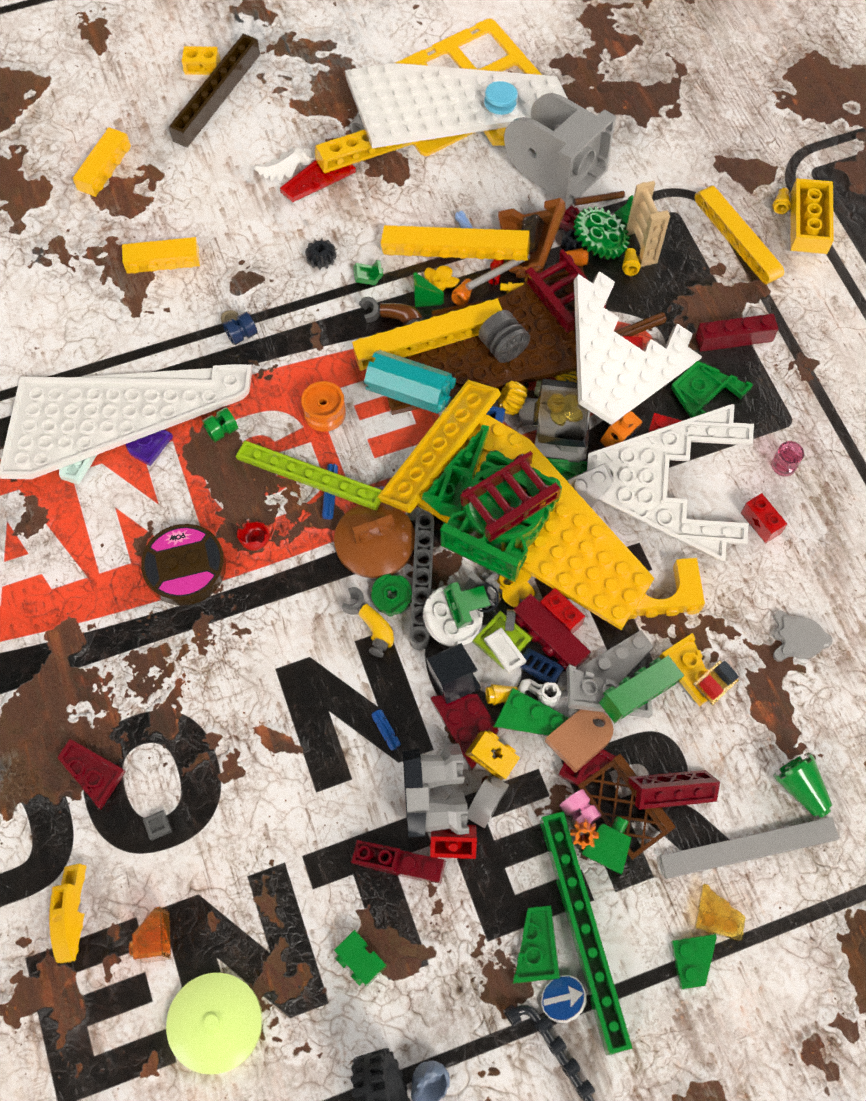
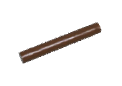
M618 191L575 198L573 204L578 206L625 198V192Z

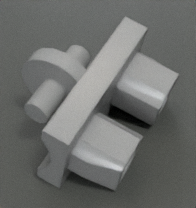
M471 571L468 575L470 579L464 588L469 590L484 582ZM484 572L482 574V577L486 580L485 583L493 585L496 589L501 586L497 582L499 577L497 573L489 575L487 572ZM489 586L488 593H490L491 601L494 603L497 601V594Z

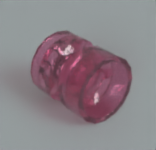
M793 441L782 443L771 462L774 472L784 477L794 474L804 458L803 448L800 444Z

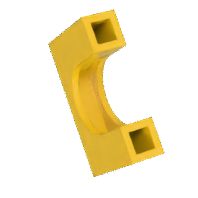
M697 558L676 559L673 565L676 593L667 599H654L645 594L629 619L637 618V616L653 618L659 614L675 616L685 612L689 615L699 613L703 609L705 601Z

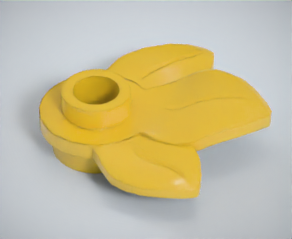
M440 266L437 270L427 268L424 272V278L442 291L445 288L457 286L460 281L458 278L452 277V268L449 266Z
M522 569L519 571L516 582L501 575L497 579V582L501 585L499 588L502 590L503 600L512 607H516L519 604V599L524 600L530 594L535 596L533 587L528 583L532 575ZM509 580L511 583L509 585H506L503 583V581Z

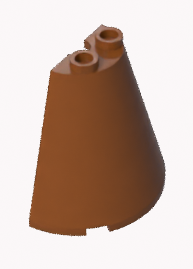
M562 198L547 200L544 202V209L546 210L525 215L514 208L498 211L501 230L529 231L530 259L509 269L510 272L516 274V277L525 278V270L530 267L535 272L540 273L543 271L566 210V204Z

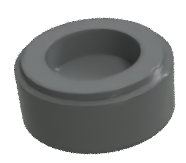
M507 610L505 631H513L515 610Z

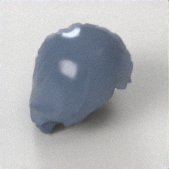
M436 1061L419 1064L414 1071L412 1079V1101H440V1099L444 1098L450 1087V1076L446 1067Z

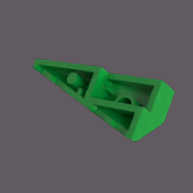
M481 426L476 436H473L469 444L464 449L462 448L444 469L443 474L434 480L430 489L423 493L422 499L439 514L451 517L452 513L463 510L461 494L474 479L489 433V426Z

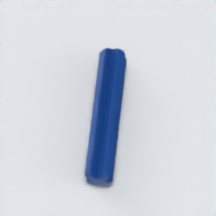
M336 464L327 465L328 471L338 474V466ZM324 492L322 517L323 519L331 520L334 514L335 495Z

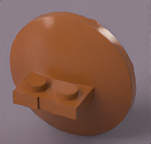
M383 502L380 503L377 511L357 505L344 514L336 527L334 535L335 550L341 563L351 572L366 578H380L383 575H392L398 572L408 563L414 552L415 530L409 517L400 509Z

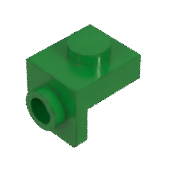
M376 260L373 266L355 263L353 266L355 282L376 285L383 276L380 260Z

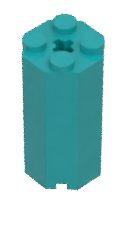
M382 350L374 352L372 357L375 360L374 362H369L364 383L368 385L365 387L366 390L437 414L450 404V391L456 383V378L452 377V373Z

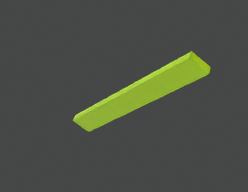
M248 441L243 442L236 455L237 460L376 511L381 503L378 498L382 491L381 489Z

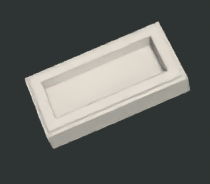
M502 627L484 638V642L508 674L526 663V659Z

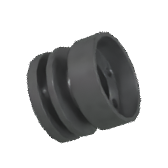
M502 310L490 316L481 326L478 333L480 340L501 363L511 361L520 355L530 341L528 332L521 324H518L516 318L508 310Z

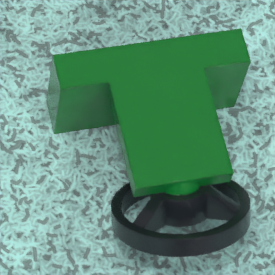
M455 582L449 584L443 590L457 629L463 628L472 622L470 611L478 610L488 613L493 611L500 601L498 590L488 583H482L475 588L461 591L459 583ZM489 586L496 591V604L491 601V595L488 593ZM490 605L493 606L489 610H480L481 608H485Z

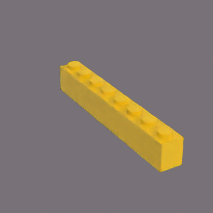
M384 225L381 247L383 255L390 256L406 255L528 261L530 234L529 231Z
M498 298L352 341L353 351L360 371L367 369L369 362H374L375 358L372 356L374 352L379 350L404 358L478 336L484 322L493 314L502 311Z

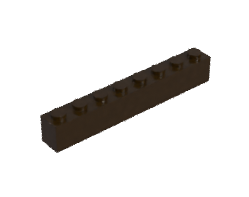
M244 33L240 36L169 125L173 142L186 148L189 147L260 56L258 39Z

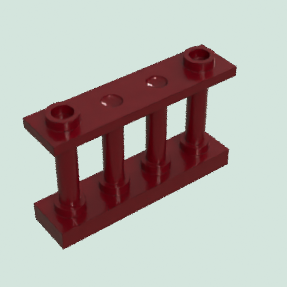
M562 249L560 250L559 262L540 273L535 272L532 267L525 270V281L568 334L574 330L575 310L568 312L564 306L575 300L574 292L561 299L557 298L554 292L573 282L578 274L587 280L588 278L574 263L570 254L567 255ZM563 268L569 273L568 276L551 286L546 285L543 279Z
M531 451L518 455L512 463L474 487H467L461 494V505L464 507L471 502L487 523L485 536L489 542L560 497L561 488L555 482L551 486L546 485L530 466L533 458ZM523 469L539 489V493L534 497L528 496L513 477L514 474ZM506 480L522 501L521 505L516 508L511 507L495 486ZM487 491L504 511V516L498 520L491 516L478 499L479 496Z

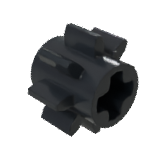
M570 229L567 233H563L561 246H565V251L582 248L583 242L577 241L579 236L574 234L576 230Z

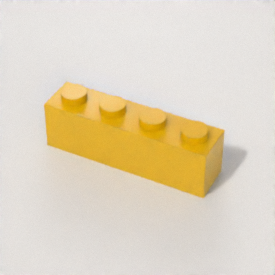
M108 127L73 177L78 191L96 197L99 191L103 189L108 178L112 176L117 165L121 163L124 155L130 150L131 145L126 133Z
M196 237L122 244L123 265L127 274L200 266L199 246Z

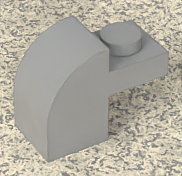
M489 775L482 783L468 810V819L485 828L509 785L499 778Z

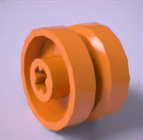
M319 381L309 385L304 390L301 397L304 418L311 428L320 432H327L338 428L344 422L346 417L344 394L336 384L328 381Z

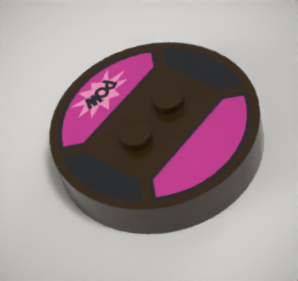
M177 524L163 529L148 542L141 559V571L148 587L159 599L173 605H191L205 600L217 590L225 575L226 559L218 539L210 531L194 524Z

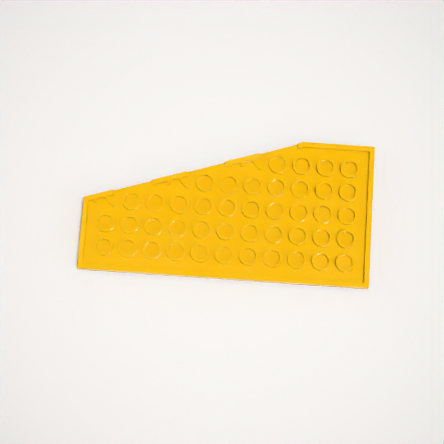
M486 414L455 456L462 448L464 449L469 444L473 436H476L481 426L486 425L489 426V433L476 472L480 471V466L483 461H486V455L489 451H499L509 459H515L518 455L531 451L533 458L530 466L539 470L545 476L558 479L562 486L561 497L556 502L555 508L550 513V517L545 522L539 536L528 547L527 559L521 569L551 588H556L567 598L622 630L655 578L530 439ZM423 499L417 504V506L430 512L445 523L450 519L448 516L439 514Z

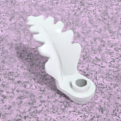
M295 147L291 152L282 153L280 159H272V163L266 162L265 165H256L254 170L259 175L263 174L266 179L269 176L270 180L273 181L275 176H277L278 180L281 181L284 175L288 178L292 177L299 163L310 165L314 162L315 155L307 148L302 150Z

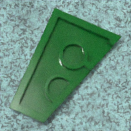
M512 688L493 727L549 736L567 721L569 717Z
M552 907L528 908L513 983L560 979Z

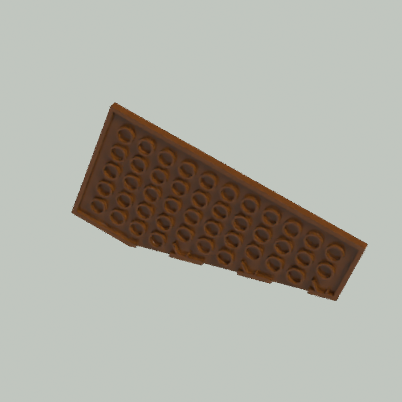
M567 271L555 273L543 279L546 285L551 286L568 276L569 273ZM525 281L524 285L501 298L497 297L502 310L510 311L518 321V324H521L530 335L528 346L513 360L505 363L499 362L490 352V349L480 340L479 336L404 358L452 373V377L456 378L455 386L451 389L449 395L452 401L467 380L500 390L510 381L525 384L577 371L575 321L574 330L567 334L566 330L563 329L562 325L558 323L556 318H554ZM574 281L555 291L554 295L561 299L574 292ZM575 300L564 306L568 312L575 310ZM387 397L392 415L421 409Z

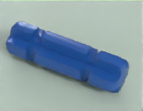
M382 710L372 713V718L377 723V727L384 740H387L390 750L398 748L400 741L397 736L395 737V732L388 720L385 719Z

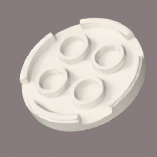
M447 586L440 587L427 598L424 604L423 620L430 635L445 646L453 647L460 643L466 646L481 632L483 612L478 610L470 611L472 622L463 628L457 629L443 592Z

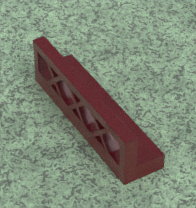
M706 770L632 776L628 779V783L637 791L635 806L639 810L717 802L720 781Z

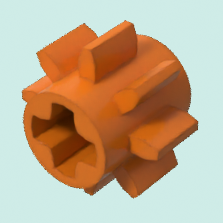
M587 818L581 823L575 821L576 829L570 830V835L575 836L573 844L578 843L582 845V849L589 844L594 847L593 838H599V833L593 832L596 828V823L591 825L587 822Z

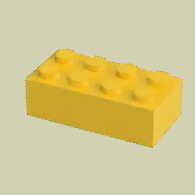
M796 178L791 190L790 251L827 254L834 241L833 182Z

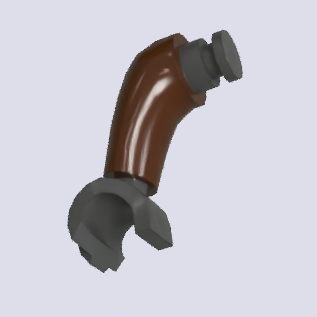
M364 297L358 303L365 310L373 308L370 314L364 315L367 323L377 320L380 315L381 317L400 320L404 326L410 325L413 322L423 321L421 313L410 305L398 303H381L378 305L377 301L372 297Z

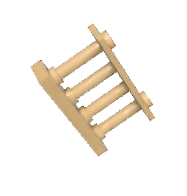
M655 181L636 185L626 228L629 231L627 236L635 234L641 246L638 259L641 267L658 263L670 219L668 210L658 212L652 199Z

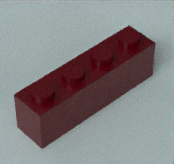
M773 313L700 323L695 337L699 351L702 352L773 342L779 329Z
M532 594L527 596L513 609L515 610V624L520 628L523 627L528 632L527 634L532 637V641L538 642L542 646L544 653L549 657L552 656L559 665L564 667L565 672L569 665L578 669L589 658L591 651Z

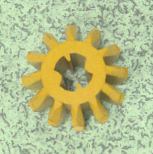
M507 382L498 398V407L504 408L505 413L508 415L519 413V410L523 408L527 389L518 382Z

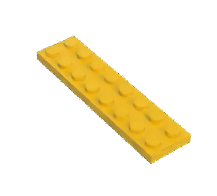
M467 380L378 495L380 502L411 513L422 499L423 493L429 490L434 480L439 477L501 395L499 389Z

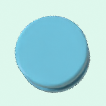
M496 81L489 84L485 90V107L494 114L505 115L511 113L516 107L517 89L512 84L504 81Z

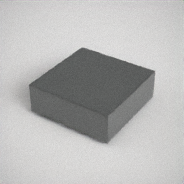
M164 810L143 818L151 841L172 832Z

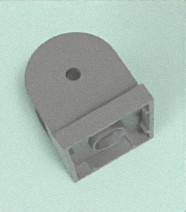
M547 93L534 102L531 109V118L520 117L513 120L507 126L504 133L505 147L516 168L528 179L553 193L554 199L562 198L567 210L573 204L575 198H579L607 172L616 116L605 109L596 116L561 95Z

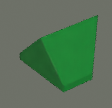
M415 272L413 274L415 307L442 305L444 303V292Z

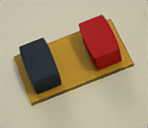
M719 660L693 685L711 705H714L739 681L737 679L739 676L726 661L721 662Z

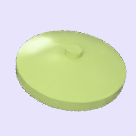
M208 973L196 977L177 993L169 1008L166 1032L170 1048L184 1066L195 1072L220 1074L230 1071L242 1064L251 1055L259 1041L263 1022L261 1006L250 986L233 975Z

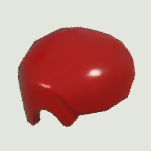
M258 521L246 522L243 529L238 528L237 538L245 549L257 551L267 544L270 532L264 523Z

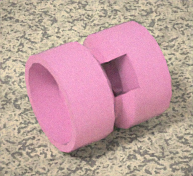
M583 789L577 791L560 804L565 815L572 817L571 823L574 828L575 821L581 823L587 818V822L592 824L601 817L595 805L589 804L590 798Z

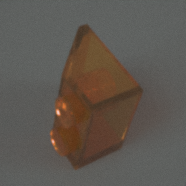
M155 907L133 933L132 941L129 943L130 956H133V960L141 963L171 960L170 915L168 911L161 907Z

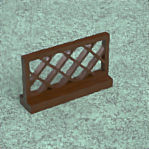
M619 754L610 763L578 785L580 790L583 789L590 798L589 802L591 805H595L607 826L612 827L616 816H619L629 822L627 832L624 833L625 835L642 838L640 849L633 853L629 848L628 855L633 860L673 831L676 826L661 807L645 809L644 819L631 817L632 805H635L633 797H636L637 791L628 783V779L637 775L623 756ZM611 767L618 773L617 783L604 781L605 772ZM602 775L601 780H596L599 776ZM620 777H621V779L624 781L625 784L619 783V782H620ZM591 782L601 783L599 796L590 795L585 787ZM603 784L616 786L615 798L602 797ZM619 786L630 789L632 792L631 801L617 799ZM593 798L599 799L598 805ZM601 799L614 801L613 814L602 812L600 809ZM617 802L630 804L629 817L615 815ZM647 814L653 821L647 820ZM606 816L612 817V823H610ZM630 820L644 823L642 835L629 833ZM646 823L657 825L661 833L656 837L645 836ZM644 839L650 840L644 845Z

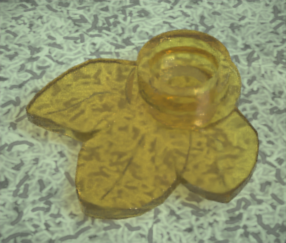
M553 394L548 399L547 407L551 411L550 418L555 424L564 426L566 421L578 422L583 419L582 411L578 408L580 404H578L577 395L568 394L563 396L561 394Z

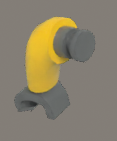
M348 588L351 599H355L358 602L354 605L343 603L342 610L347 614H358L372 631L371 639L373 640V647H370L369 652L374 656L382 658L384 655L383 651H386L387 647H392L394 643V632L390 624L376 610L364 603V596L359 588Z

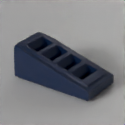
M528 648L523 657L526 661L530 656L533 659L529 665L523 664L519 668L542 683H556L562 675L564 667ZM536 661H539L538 667L536 669L532 668ZM544 665L547 666L543 673L539 672ZM550 670H553L554 673L552 674V676L548 677L547 674L550 672Z

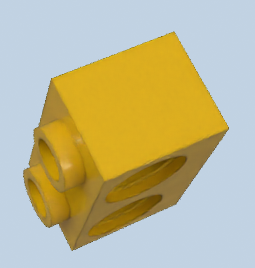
M184 46L182 65L185 75H210L220 63L218 47Z

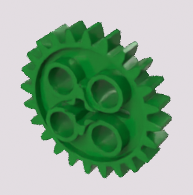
M590 206L587 209L584 208L574 221L575 225L573 228L576 230L574 234L579 236L577 241H582L581 246H587V252L592 250L593 255L595 256L598 253L601 259L604 255L607 260L610 257L613 259L616 256L620 257L627 249L630 237L627 236L629 231L624 230L626 225L620 224L621 219H616V214L610 215V210L604 212L603 207L600 210L596 206L593 209Z

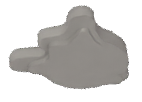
M781 610L775 613L774 620L778 624V629L774 632L773 638L782 642V645L773 653L776 661L780 662L788 657L800 659L813 658L821 650L828 648L832 644V637L814 620L805 617H792Z

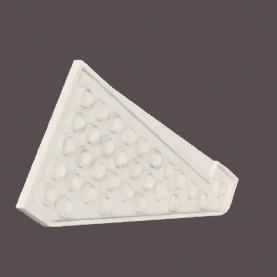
M216 365L213 368L84 377H20L0 463V479H34L244 399L250 392L252 365Z

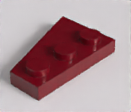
M69 739L57 757L100 810L126 772L124 769Z

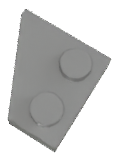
M606 463L569 478L568 482L592 508L614 480Z

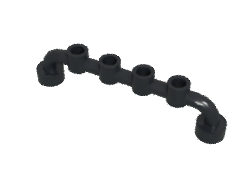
M513 1005L505 1008L503 1012L513 1027L522 1022L520 1017L522 1015H528L532 1019L536 1030L546 1041L549 1050L560 1063L563 1072L574 1085L579 1097L583 1101H595L592 1097V1094L595 1093L594 1087L588 1079L582 1081L578 1075V1072L581 1071L580 1065L574 1057L571 1059L567 1058L563 1052L567 1049L565 1042L560 1036L554 1038L550 1029L553 1027V1024L546 1014L541 1017L529 1005H520L515 1008Z

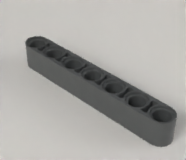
M427 511L420 512L417 515L415 527L410 642L411 646L418 651L428 647L430 636L424 621L419 622L416 620V617L423 616V608L426 602H419L416 599L423 596L427 600L432 592L434 516ZM425 521L430 523L427 526L421 525ZM427 540L429 543L421 544L420 541ZM424 558L427 559L428 562L420 563L419 560ZM424 577L427 581L419 582L418 579ZM418 635L425 637V639L420 642L416 641L414 638Z

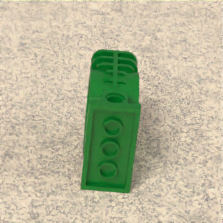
M496 450L489 451L486 455V461L482 462L480 471L476 472L474 479L468 487H474L512 463L514 459H509ZM533 468L546 485L551 486L555 482L561 488V497L562 486L560 481L554 477L545 476L539 470ZM523 469L513 475L520 486L526 489L528 496L534 497L539 493V489ZM506 480L495 486L511 507L516 508L521 505L522 501ZM488 491L478 497L494 519L498 520L504 516V511ZM560 497L491 542L485 536L487 523L470 502L463 507L462 511L452 513L447 524H443L440 529L441 546L516 582L519 571L527 559L528 547L539 536L541 529L544 527L545 522L548 521L550 513L554 510L556 502L559 501Z

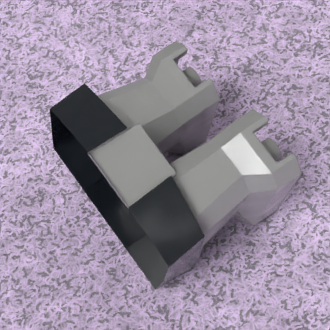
M543 379L538 399L526 397L523 408L519 410L518 420L522 425L537 427L535 446L546 458L568 460V462L578 463L586 461L590 434V411L578 404V383Z
M459 743L447 744L441 755H420L419 748L403 751L408 836L425 837V832L450 829L457 835L469 834V827H467L468 808L463 792H452L446 799H430L431 788L464 783V776L462 775L463 754Z

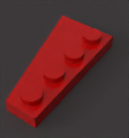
M315 160L281 186L280 193L293 203L356 173V167L351 164L324 173Z

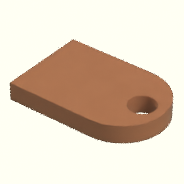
M581 709L547 736L545 743L576 773L609 744L613 736V724L604 712ZM593 720H602L604 726L597 727L594 725Z

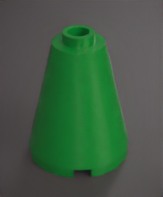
M806 753L807 758L802 759L799 756L779 768L781 771L779 775L775 772L773 777L813 816L818 815L821 818L831 812L832 802L812 753Z

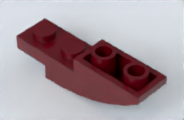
M357 840L351 863L409 879L441 884L446 860Z

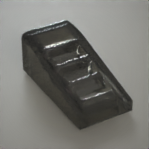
M538 214L525 217L522 222V230L529 231L530 243L532 244H530L529 253L537 251L545 223Z

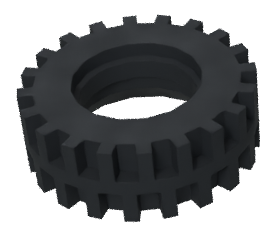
M389 1048L363 1054L353 1059L354 1065H351L353 1073L351 1082L354 1089L352 1090V1096L355 1098V1101H411L408 1098L407 1085L403 1080L402 1070L400 1071L397 1059L394 1060V1053L390 1052Z

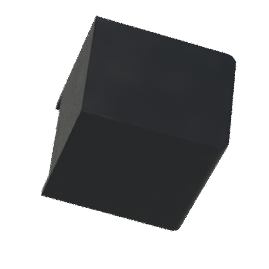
M462 643L427 658L431 677L446 704L481 689L479 682L473 674L478 669Z

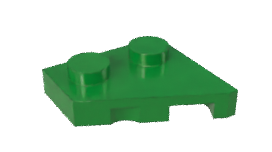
M716 934L671 941L681 990L706 986L717 939Z

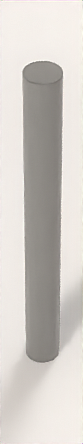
M510 260L466 283V288L471 290L526 260Z

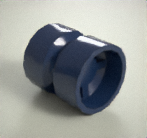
M248 312L238 315L237 320L230 319L223 323V328L234 346L244 341V337L250 338L258 334L256 325Z

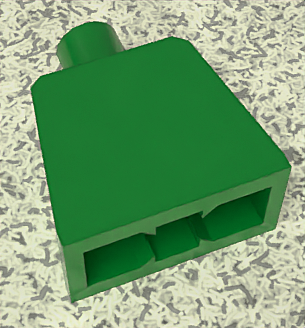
M616 816L612 827L602 823L597 830L599 838H593L594 847L590 846V844L587 845L582 855L622 875L632 839L624 834L629 822Z

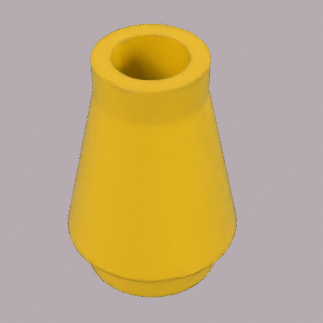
M787 188L779 189L778 195L772 206L777 214H785L791 208L789 190Z
M628 248L625 251L622 270L626 275L633 276L639 272L641 265L636 255V250Z
M491 684V686L485 689L486 701L492 705L503 703L506 701L512 688L518 689L516 686Z

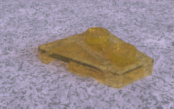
M702 884L694 929L741 941L746 917L737 909L732 908L730 903L723 897H719L713 892L710 886Z

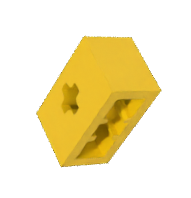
M491 731L479 732L465 754L494 777L500 780L506 779L520 759L515 754L516 750L508 744L503 745L499 742V737ZM491 750H495L494 755L496 756V758H492L493 753L491 752Z

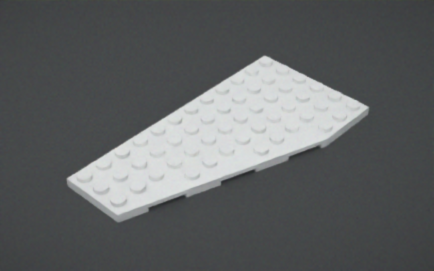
M400 63L345 70V77L372 148L505 128L517 118H531V109L534 102L544 94L555 93L567 98L557 76ZM496 81H504L512 84L517 89V103L511 113L505 115L494 114L485 107V90L489 84Z

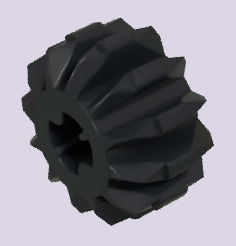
M323 238L320 241L314 239L313 243H308V248L305 251L308 264H311L313 268L318 266L320 270L322 267L328 269L329 265H334V260L337 257L334 244H331L329 240L324 241Z

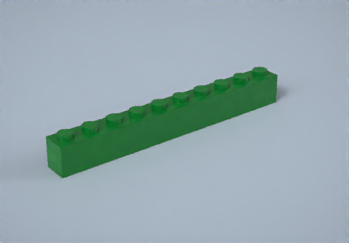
M564 811L544 816L540 820V825L605 1054L612 1055L633 1049Z

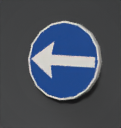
M562 975L560 979L551 980L545 986L541 997V1005L544 1013L551 1020L558 1023H567L576 1019L582 1013L586 1005L587 994L583 984L577 978L570 975Z

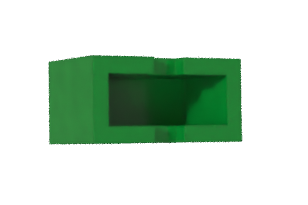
M354 930L334 949L338 954L335 959L343 968L348 966L353 971L350 976L359 986L364 984L368 987L387 968V965L374 951L369 954L366 950L368 947L367 943Z

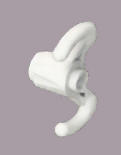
M524 679L518 687V691L524 694L529 690L538 696L539 702L550 708L556 706L559 699L567 697V685L560 687L556 683L548 682L538 684L531 679ZM571 708L567 713V717L570 718L579 709Z

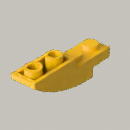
M80 863L64 867L61 885L52 888L49 927L56 963L75 961L78 953L84 914L77 911L87 867Z

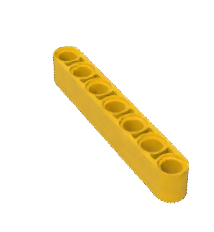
M708 186L695 193V201L700 209L764 284H769L783 277L784 268L715 186Z

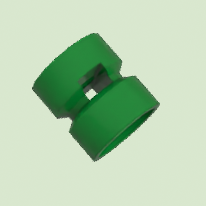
M227 407L216 412L215 417L211 415L202 420L207 433L214 442L224 438L225 433L231 434L239 429L237 422Z

